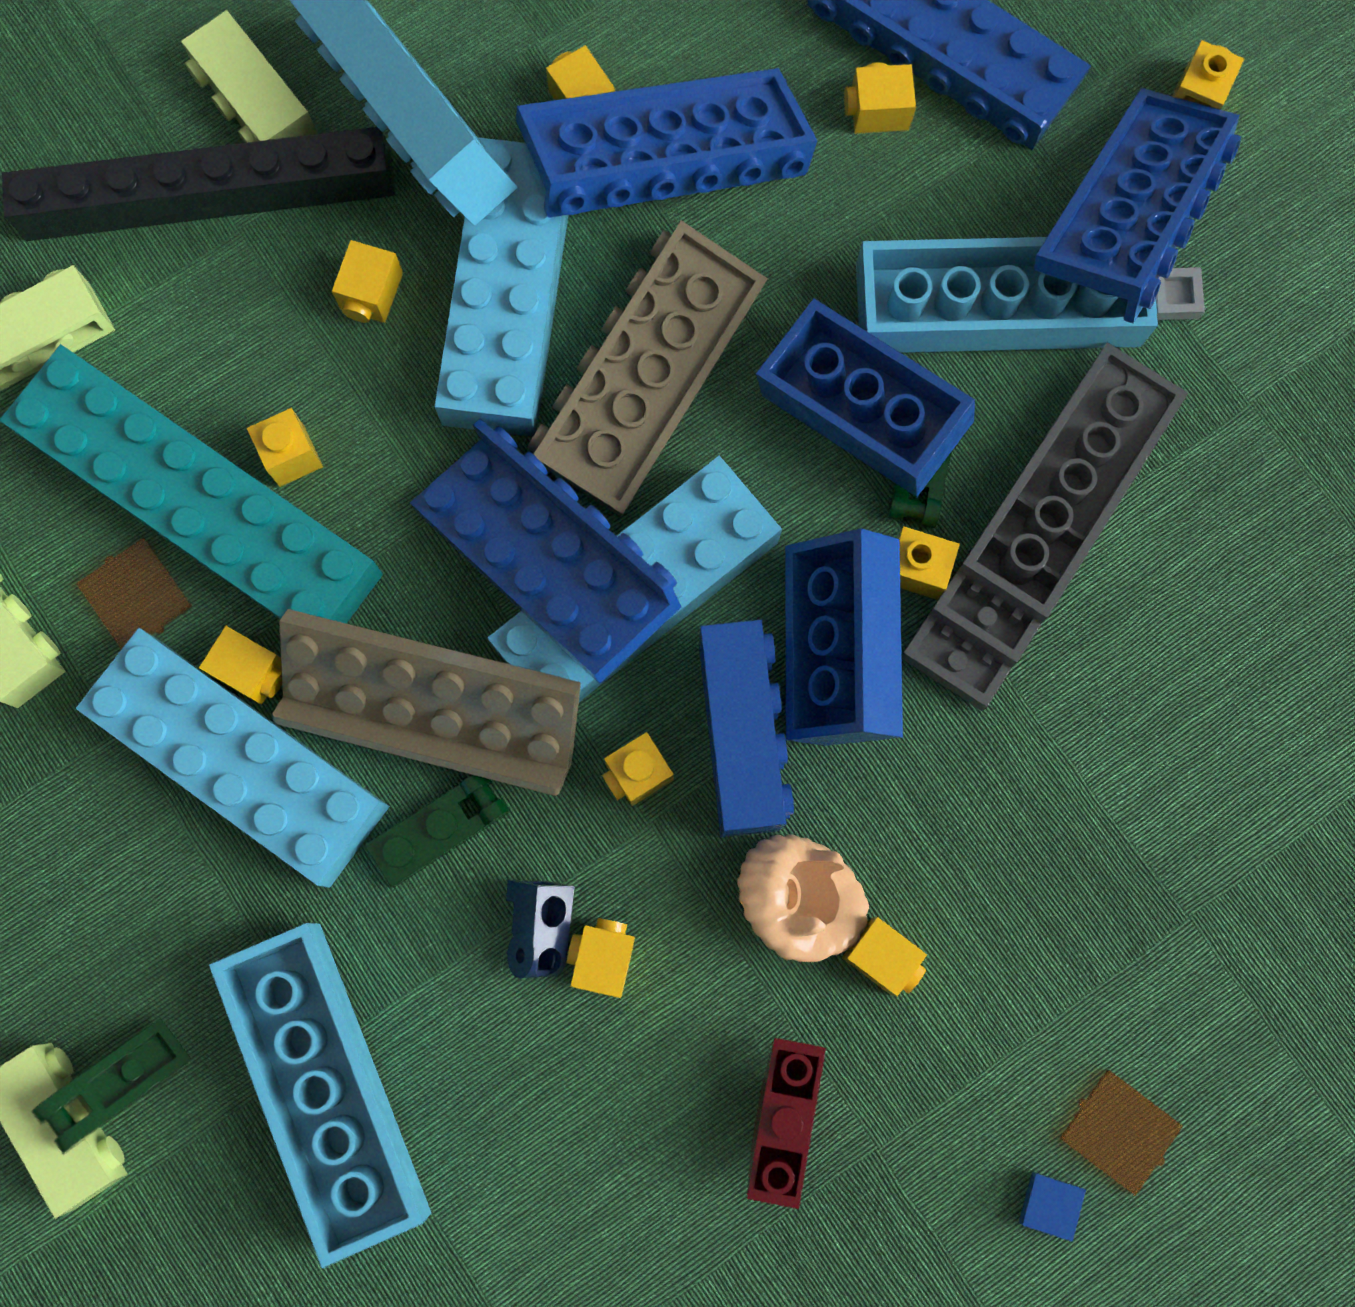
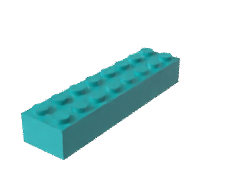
M61 344L0 418V422L23 440L280 620L287 609L347 624L383 576L382 571L372 559Z

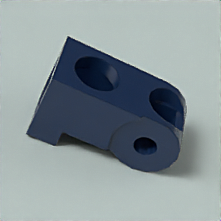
M508 880L506 901L514 902L512 922L513 937L508 946L507 962L510 971L515 977H557L562 973L568 953L574 886L542 880Z

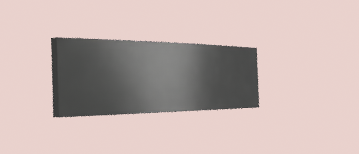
M1107 342L948 583L946 591L937 600L901 655L902 660L979 710H985L1011 668L1019 661L1041 624L1052 612L1188 395V392Z

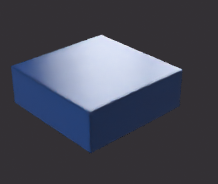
M1032 1171L1019 1223L1023 1226L1073 1242L1086 1190L1082 1187Z

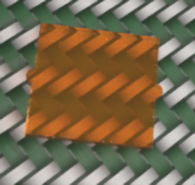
M144 538L116 557L107 556L104 565L76 583L121 649L138 628L149 634L154 632L161 634L164 631V625L192 607V604Z
M1106 1070L1088 1098L1079 1100V1111L1059 1139L1136 1196L1156 1165L1162 1166L1165 1163L1163 1155L1183 1125L1113 1072Z

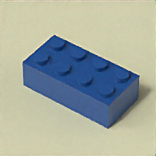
M814 298L756 373L763 397L916 497L919 496L974 422L975 399Z
M860 528L786 545V740L828 746L903 738L900 539Z
M762 620L701 626L698 645L720 838L780 831L786 825V819H790V815H794V803L791 785H782L780 769H784V764L788 763L785 734H776L774 720H778V713H781V696L779 684L769 683L768 672H772V664L775 663L772 633L763 634Z

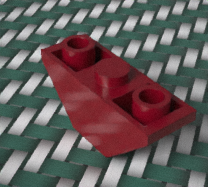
M774 1037L761 1086L755 1120L746 1199L799 1209L826 1047Z

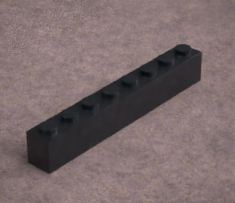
M378 127L1 173L4 217L26 241L396 196L391 152L384 132Z

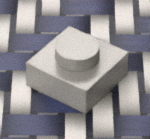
M1201 267L1173 268L1168 278L1159 277L1161 285L1156 297L1157 320L1199 319L1205 313Z

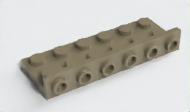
M680 221L673 234L665 229L663 230L649 253L656 258L649 272H646L639 268L625 291L632 296L627 307L623 311L615 306L603 325L601 331L608 335L600 349L591 345L576 369L584 375L574 389L568 384L565 385L552 406V409L559 413L552 426L548 428L541 423L526 447L534 452V455L540 460L547 471L561 478L567 484L619 517L628 507L768 279L683 221Z
M287 609L279 621L283 698L272 713L274 724L553 796L560 793L572 764L581 682Z

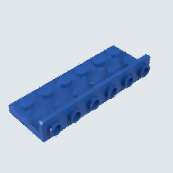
M808 0L807 6L811 7L821 19L828 22L832 21L842 27L858 43L865 46L870 45L887 56L893 65L912 64L913 74L924 80L931 90L938 94H946L963 105L971 116L988 121L1002 130L1005 137L1010 141L1023 144L1031 150L1037 145L1091 67L1082 59L989 0Z
M779 68L517 106L516 111L517 125L546 189L544 210L549 218L803 176L808 172L818 141Z
M1141 88L1036 254L1034 270L1128 300L1124 321L1134 324L1143 307L1151 309L1161 285L1159 277H1169L1178 255L1176 247L1183 249L1186 247L1195 223L1193 218L1199 220L1202 218L1211 191L1216 192L1221 183L1226 163L1232 164L1241 142V136L1235 135L1240 115Z
M479 418L473 424V427L481 440L415 497L410 504L417 514L600 684L681 608V604L673 590L677 582L671 573L659 562H655L651 566L642 559L643 552L628 535L622 533L617 537L609 530L611 527L609 522L598 509L592 505H589L586 509L577 502L579 498L564 480L558 478L553 482L547 477L548 471L534 454L528 451L522 455L517 451L518 446L516 442L501 426H497L493 430Z

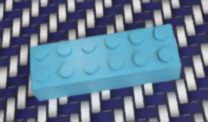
M290 0L301 14L295 19L297 25L313 43H316L319 39L323 44L317 48V51L336 72L341 68L345 71L339 78L340 81L359 102L364 98L367 100L365 107L362 108L363 111L382 132L389 128L387 142L406 163L413 159V162L410 163L413 167L411 170L413 176L429 194L438 189L434 194L435 197L453 217L461 212L475 226L518 188L367 0Z
M478 137L518 188L477 225L474 226L466 217L464 218L435 410L442 426L474 429L473 424L480 418L493 430L497 426H501L508 434L533 437L537 431L568 215L547 217L544 210L546 189L526 143Z
M1047 237L862 241L856 262L859 327L900 353L1103 348L1107 342L1114 347H1141L1157 328L1158 320L1156 300L1151 309L1143 307L1134 324L1124 321L1128 300L1035 271L1036 254Z
M719 455L617 535V537L622 533L628 535L643 552L642 559L651 566L655 562H659L671 573L677 582L673 590L681 604V608L600 684L522 611L497 629L487 639L506 664L581 682L580 702L776 546L779 542L782 528Z
M141 628L136 630L75 708L317 886L328 888L332 886L390 807L173 649Z
M317 923L303 924L210 964L209 967L321 1268L423 1224L431 1214L430 1207L321 925Z

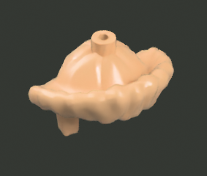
M792 834L786 836L773 835L768 839L760 840L755 848L747 852L745 861L741 865V874L737 880L740 890L739 902L744 906L745 919L751 923L754 933L762 939L765 946L770 950H774L778 956L785 960L819 962L831 955L837 956L858 943L861 933L867 927L868 920L866 914L869 910V903L864 895L862 885L856 880L854 872L843 862V858L838 852L831 851L828 847L812 842L808 838H800Z

